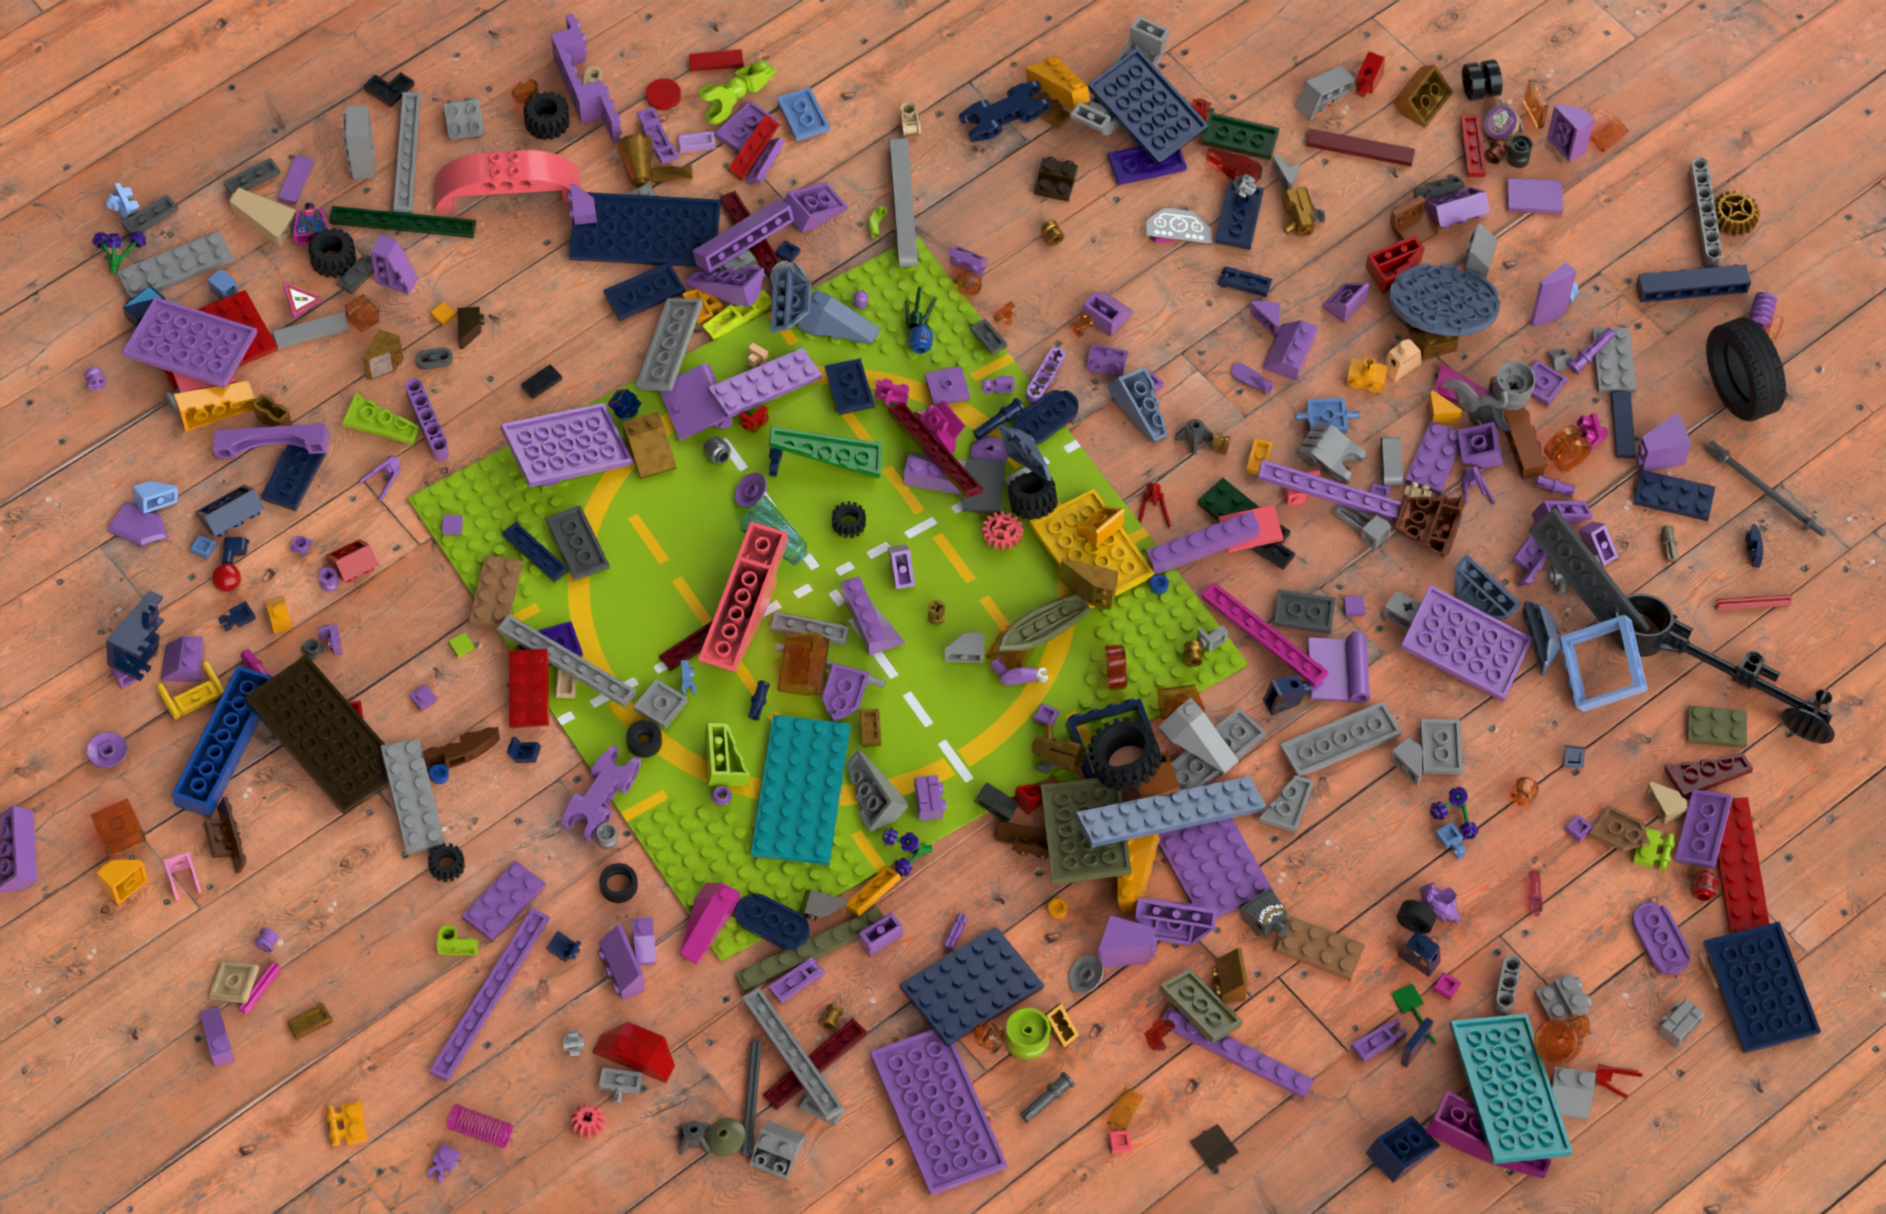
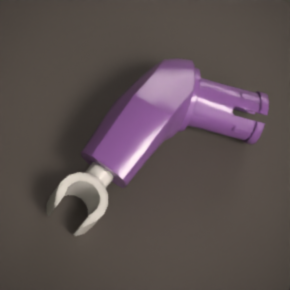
M1000 658L995 659L990 664V667L1000 677V683L1005 686L1029 683L1036 680L1041 683L1048 681L1049 676H1042L1047 673L1045 668H1040L1038 672L1036 668H1015L1009 670Z

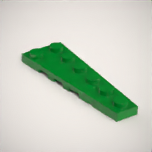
M771 427L769 447L880 478L882 443L777 427Z

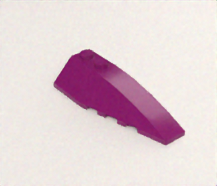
M1446 1090L1431 1118L1426 1133L1464 1153L1493 1164L1474 1104ZM1546 1158L1494 1165L1519 1173L1545 1178L1551 1161Z

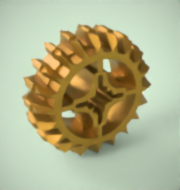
M1727 191L1726 194L1721 193L1719 197H1716L1714 204L1718 228H1721V232L1727 231L1728 235L1734 233L1735 236L1739 233L1743 236L1745 232L1749 234L1751 229L1754 230L1760 215L1755 199H1749V194L1744 196L1743 192L1737 194L1736 191L1732 194Z

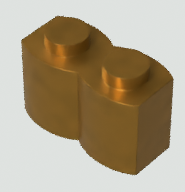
M261 394L253 402L255 416L260 422L270 425V427L280 425L292 426L288 409L280 404H275L271 397Z

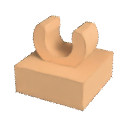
M755 343L748 347L749 366L755 368L758 363L762 365L768 362L767 350Z

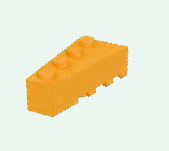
M1159 834L1128 840L1132 874L1117 876L1118 905L1122 913L1136 912L1138 898H1145L1152 864L1156 857V848L1160 841Z

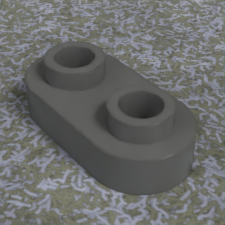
M442 347L418 352L415 356V361L418 368L428 370L449 366L453 361V356L450 349Z

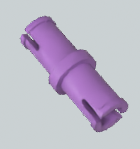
M1539 475L1536 487L1551 490L1554 494L1557 492L1573 497L1576 487L1575 485L1560 482V479L1553 480Z

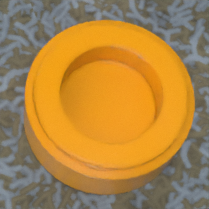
M1060 898L1052 899L1047 907L1049 916L1054 919L1063 918L1067 914L1066 902Z

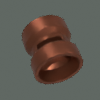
M1494 139L1490 144V148L1484 153L1485 159L1491 164H1499L1502 156L1508 151V146L1502 140Z

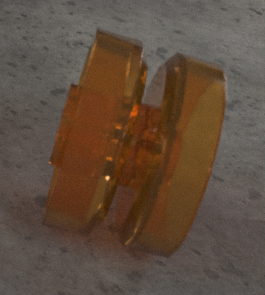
M1571 425L1561 429L1548 441L1544 448V454L1549 460L1554 461V465L1560 472L1565 473L1579 466L1591 453L1593 447L1587 438L1582 437L1579 429Z

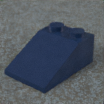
M1411 1116L1376 1138L1366 1151V1154L1394 1183L1414 1169L1438 1149L1440 1145Z

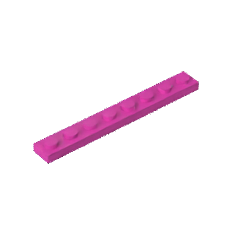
M1215 582L1201 594V598L1312 686L1316 687L1328 676L1326 669Z

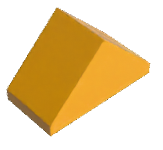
M1432 390L1430 392L1428 405L1431 421L1438 424L1458 423L1461 419L1462 410Z

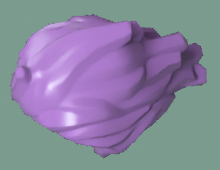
M1428 883L1419 888L1422 903L1433 909L1443 922H1447L1448 919L1450 922L1453 920L1456 924L1459 923L1461 916L1457 913V894L1453 889L1439 890L1434 887L1435 883Z

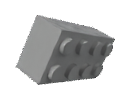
M346 106V114H343V125H345L343 140L348 161V171L352 172L353 179H375V146L368 106Z

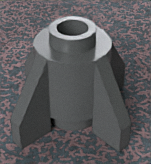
M1192 419L1176 433L1175 441H1185L1186 439L1189 444L1193 445V455H1197V445L1202 441H1213V433L1201 420Z
M691 1121L678 1125V1129L684 1135V1139L678 1149L681 1156L689 1147H700L707 1155L711 1152L704 1133L710 1128L708 1122Z

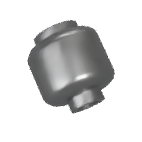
M712 437L705 442L703 454L713 464H723L730 457L731 448L723 439Z

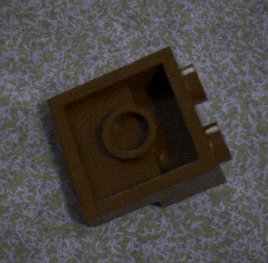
M1054 157L1042 158L1034 195L1069 202L1078 165H1075L1070 160L1061 162L1057 161Z

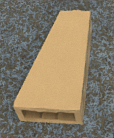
M239 187L230 196L229 203L232 212L281 248L295 226L297 211Z

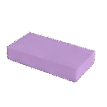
M713 131L678 135L680 153L716 149Z

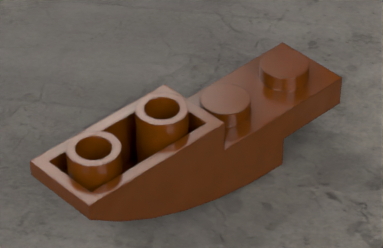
M488 727L477 732H467L464 735H459V743H449L446 746L431 747L424 750L423 756L426 767L445 763L449 769L479 757L500 740L498 727Z

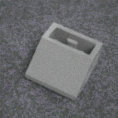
M1478 224L1477 229L1472 231L1471 241L1468 244L1463 265L1466 266V270L1469 269L1487 278L1497 239L1482 224Z
M768 1120L760 1129L749 1165L787 1180L801 1153L806 1135Z

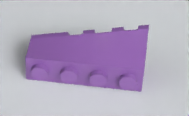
M859 576L841 582V594L869 656L905 644V641L870 600Z
M13 805L1 814L0 893L24 890L37 881L33 811Z

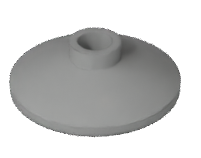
M1086 955L1073 964L1069 973V984L1074 991L1081 994L1089 993L1100 984L1104 974L1101 960L1096 956Z

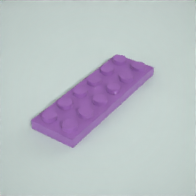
M801 348L708 387L707 392L728 419L818 381L822 378V374L805 350Z

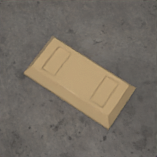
M559 668L556 698H575L577 679Z

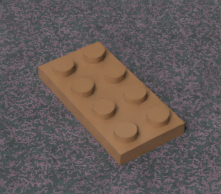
M485 555L469 619L470 624L498 628L506 617L512 614L523 568V560Z
M1290 916L1286 925L1288 931L1282 935L1276 948V953L1351 981L1365 944Z

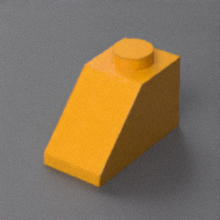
M284 596L265 600L273 633L277 634L292 630L291 619Z

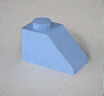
M148 481L133 486V502L145 514L178 503V487L176 485Z

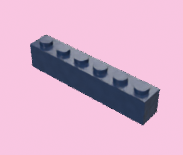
M1735 264L1713 268L1639 274L1636 287L1640 303L1748 293L1751 280L1747 265Z

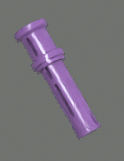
M1607 327L1585 350L1578 351V355L1572 361L1567 362L1569 369L1578 375L1586 364L1592 362V357L1616 336L1615 332Z

